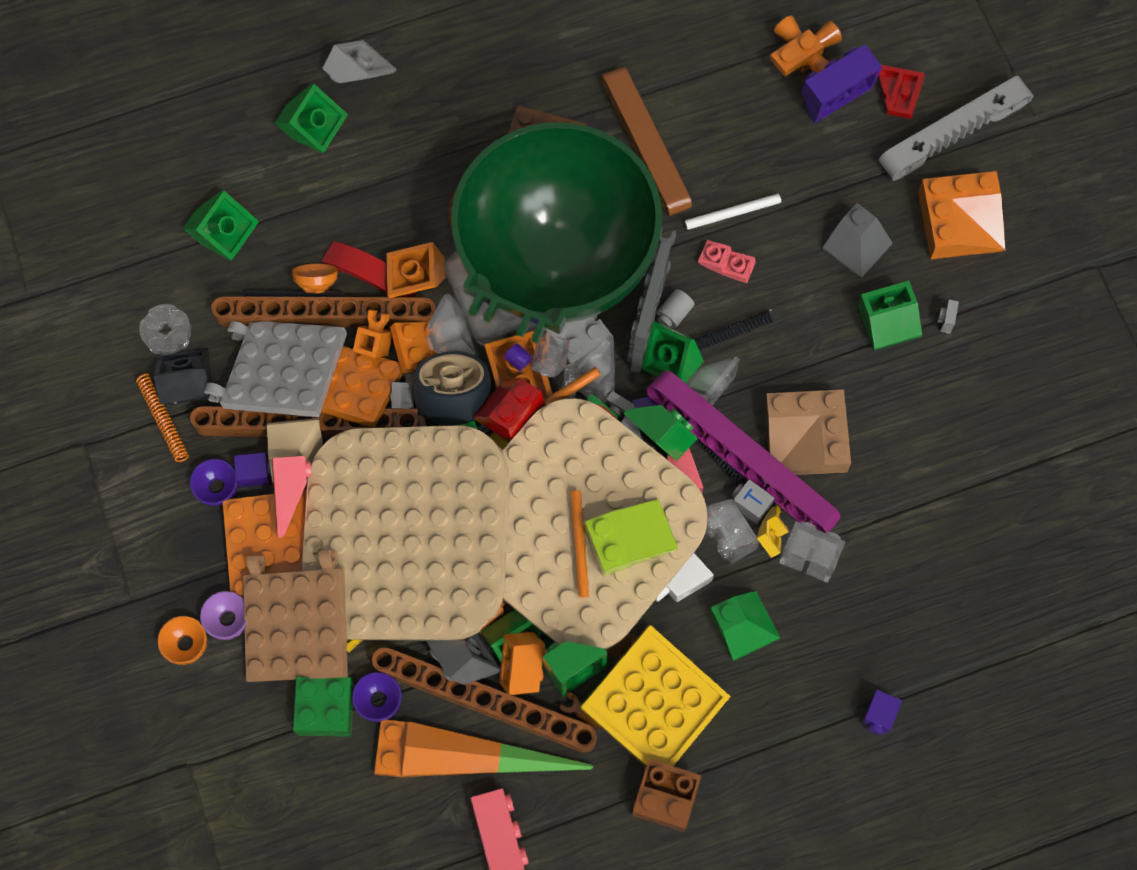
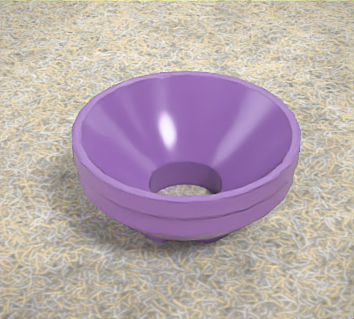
M227 591L218 592L208 598L201 609L200 615L202 626L206 632L212 637L221 640H229L239 636L245 630L247 623L244 615L243 598L238 594ZM225 612L235 614V621L230 626H224L220 622L221 616Z

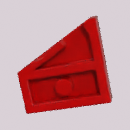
M881 65L882 69L879 73V79L887 114L912 119L924 81V73Z

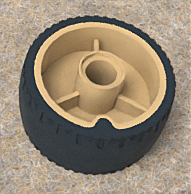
M444 352L432 355L424 359L414 373L413 388L417 410L425 419L436 424L455 426L474 421V414L491 395V381L487 365L480 358L468 353Z

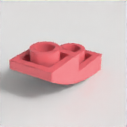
M707 240L698 263L719 274L747 283L756 260L755 257L733 252L730 246Z

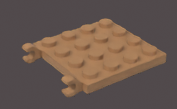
M319 551V561L323 570L265 574V556H247V567L251 575H243L244 615L247 622L245 626L246 682L296 680V677H310V679L348 677L344 569H337V551Z

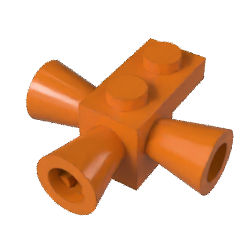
M788 16L774 29V33L788 44L772 53L770 60L784 77L797 68L801 73L808 69H811L812 73L815 71L819 73L829 63V61L822 57L823 49L841 42V33L833 22L827 21L815 35L810 30L802 34L794 17Z

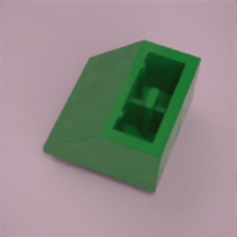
M909 281L861 294L857 307L873 350L922 337L918 303Z

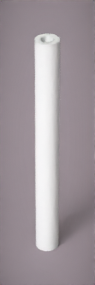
M774 194L684 221L685 227L689 230L781 203V198L779 194Z

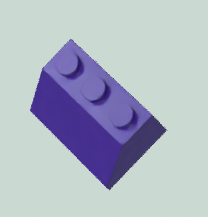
M866 45L858 49L856 47L850 49L839 61L834 59L821 72L817 73L815 71L805 78L801 92L814 124L874 87L882 66Z

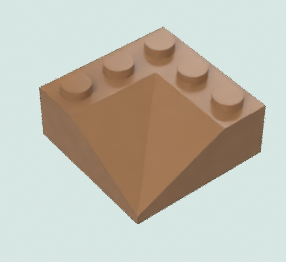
M844 390L766 394L764 409L768 452L795 475L848 472L851 465Z

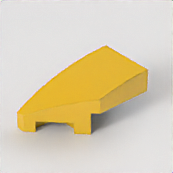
M778 505L768 511L757 535V539L771 558L780 554L781 536L789 532L787 526L779 517L781 511Z

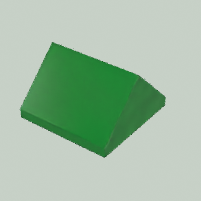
M654 321L641 369L656 377L662 371L667 370L686 383L704 362L695 340Z

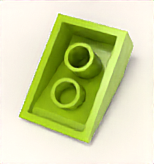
M659 499L612 511L587 520L584 524L586 535L603 577L678 549Z

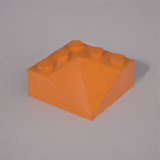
M997 171L922 180L918 195L930 259L1001 252L1005 250L1002 200Z

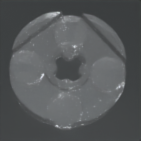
M170 304L155 306L148 311L149 314L140 322L139 332L141 339L152 353L162 355L173 354L180 349L186 348L189 344L192 331L191 323L187 315L180 309H177L176 306ZM165 324L172 328L166 335L159 333V330H162Z

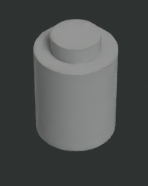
M675 289L656 312L657 320L669 328H676L695 304L686 293Z

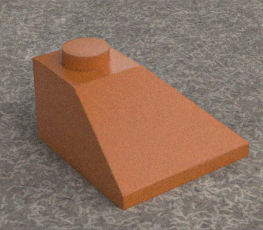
M433 242L387 253V290L389 298L437 287L445 279L444 256Z

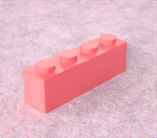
M503 789L471 797L490 870H525L524 865L529 863L525 848L519 849L516 838L521 837L518 822H512L509 811L514 810L510 794L505 795Z

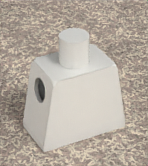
M693 553L655 601L659 602L669 594L674 601L678 602L709 584L713 579V574Z

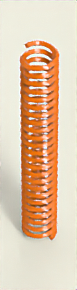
M147 373L139 376L136 383L140 387L139 389L143 397H145L144 399L148 407H150L149 409L153 417H155L154 420H156L158 427H160L159 430L163 434L173 458H175L176 462L187 460L189 458L188 452L184 448L183 442L180 441L181 438L177 434L178 431H175L176 428L172 424L173 421H170L171 418L167 414L168 411H166L164 404H160L157 390H155L156 387L152 384L151 377Z

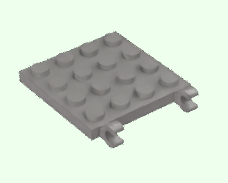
M231 321L228 327V332H233L231 338L237 341L243 340L226 388L215 383H207L204 392L205 394H210L208 400L220 402L223 409L319 417L347 335L345 328L280 322H250L249 326H245L240 322Z

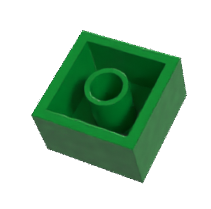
M296 677L293 731L298 736H352V696L354 690L352 679L350 677L317 679Z

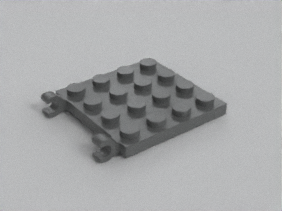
M661 228L659 250H656L649 273H647L643 296H641L639 301L637 318L634 320L627 360V362L631 363L630 371L634 373H641L652 323L655 321L666 276L670 272L671 261H668L669 254L676 238V231L673 230L671 237L663 238Z

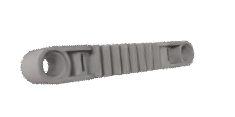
M1015 76L890 148L879 158V162L892 180H898L921 167L925 163L927 156H933L934 151L939 153L942 146L948 148L950 142L954 144L957 142L958 137L963 139L966 132L972 134L974 128L978 130L981 128L982 123L987 125L989 121H999L1019 110L1033 98V94L1021 78Z

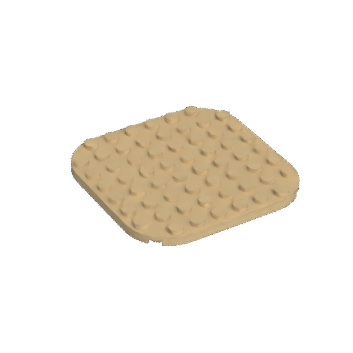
M580 399L559 400L538 410L502 451L509 470L503 600L560 645L568 641L607 649L617 644L629 633L697 550L706 532L707 508L701 491L687 475L603 408ZM575 490L581 491L584 524L585 521L606 513L659 499L678 549L603 577L584 529L590 597L579 598L570 492Z
M432 426L351 429L335 435L319 449L312 461L311 477H308L302 571L323 570L319 561V551H337V569H344L346 639L459 640L477 634L491 618L495 617L502 603L505 588L509 493L508 464L501 448L488 435L471 427Z

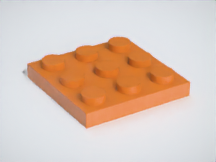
M343 346L321 412L375 428L390 400L392 382H399L403 375L399 362L382 357L373 358L353 352V349Z

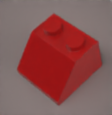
M505 378L474 414L473 418L510 442L529 419L546 405L541 390L521 378Z

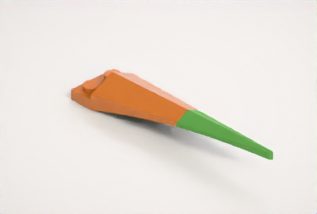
M385 720L381 721L375 775L418 777L503 772L591 770L593 766L413 722Z

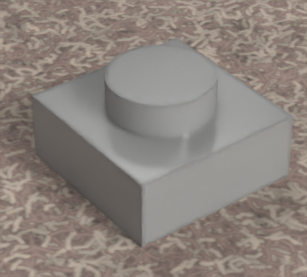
M948 300L946 307L940 308L938 322L942 323L940 332L951 333L955 325L958 301Z
M392 382V390L390 392L392 408L414 409L413 383Z

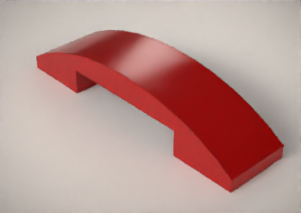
M333 241L321 263L335 266L338 272L342 274L346 272L384 291L388 297L387 263L359 249ZM416 292L409 293V294H405V295H401V296H396V297H410V298H413V296L415 295Z

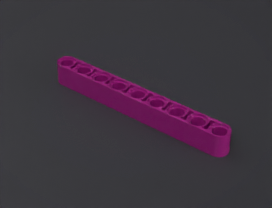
M664 370L648 386L646 391L652 401L657 405H662L667 411L673 408L694 427L691 432L747 480H751L772 495L774 502L813 535L825 538L840 520V513L834 506L675 374Z

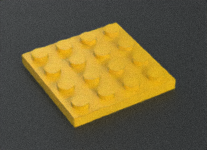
M649 625L583 702L580 708L645 766H647L649 759L674 766L730 696Z

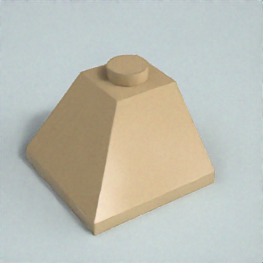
M319 418L267 423L268 455L273 483L272 458L305 456V461H310V464H312L315 455L323 446Z

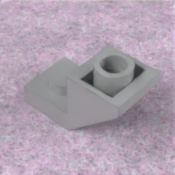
M612 391L606 399V406L618 415V418L623 417L624 419L621 423L641 439L639 427L624 414L627 409H635L634 404Z

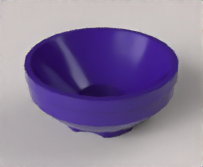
M220 459L202 462L195 468L190 479L193 495L197 500L209 506L223 505L224 501L232 499L238 488L234 468L229 463ZM215 480L224 482V488L219 493H212L210 491V485Z
M376 672L370 673L358 681L353 690L352 699L353 705L360 716L369 721L381 722L395 715L400 707L402 694L394 678L387 674ZM381 692L386 695L387 701L384 706L374 707L371 704V698L375 693Z

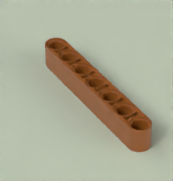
M622 66L602 74L603 87L637 156L643 161L654 179L667 216H672L691 208L690 196L627 69Z

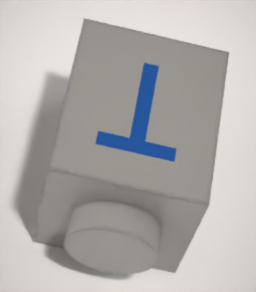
M748 480L744 486L740 484L732 494L734 498L732 507L756 524L763 518L774 501L772 495L751 480Z

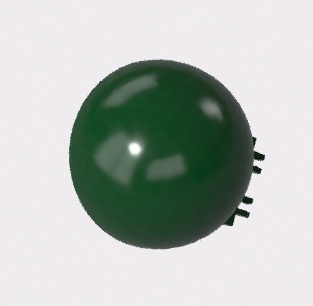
M565 122L541 123L527 126L504 135L485 148L465 171L458 184L452 205V235L459 258L468 273L463 289L465 294L474 297L468 314L475 316L482 304L486 302L489 306L484 313L483 321L490 323L497 309L500 308L523 318L516 334L520 337L526 334L531 323L537 324L536 330L532 334V342L538 344L546 329L560 334L565 323L594 317L610 309L630 294L642 280L653 261L662 228V207L657 186L651 173L636 153L623 142L601 130Z

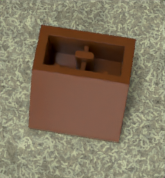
M649 759L632 816L685 832L701 775Z

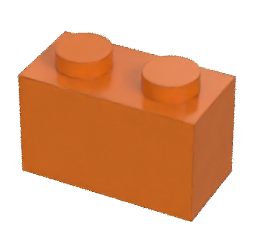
M534 632L504 635L499 683L509 695L539 692L540 681L543 679L542 658L546 654L544 642Z

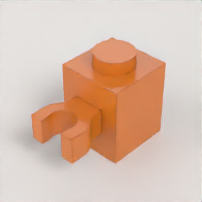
M371 309L368 311L369 325L358 327L353 352L373 358L388 356L392 333L390 330L384 329V326L388 323L390 314L382 313L381 320L378 321L376 319L377 310Z

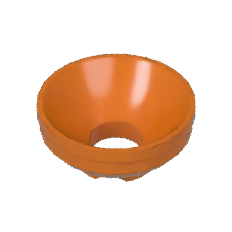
M306 264L295 267L292 270L293 281L304 292L315 294L328 290V287L337 280L338 269L329 264Z
M179 616L169 620L162 627L158 636V647L161 654L171 663L178 665L195 662L202 656L207 646L205 629L197 620L188 616ZM185 636L191 637L193 639V646L187 651L180 650L178 646L179 640Z

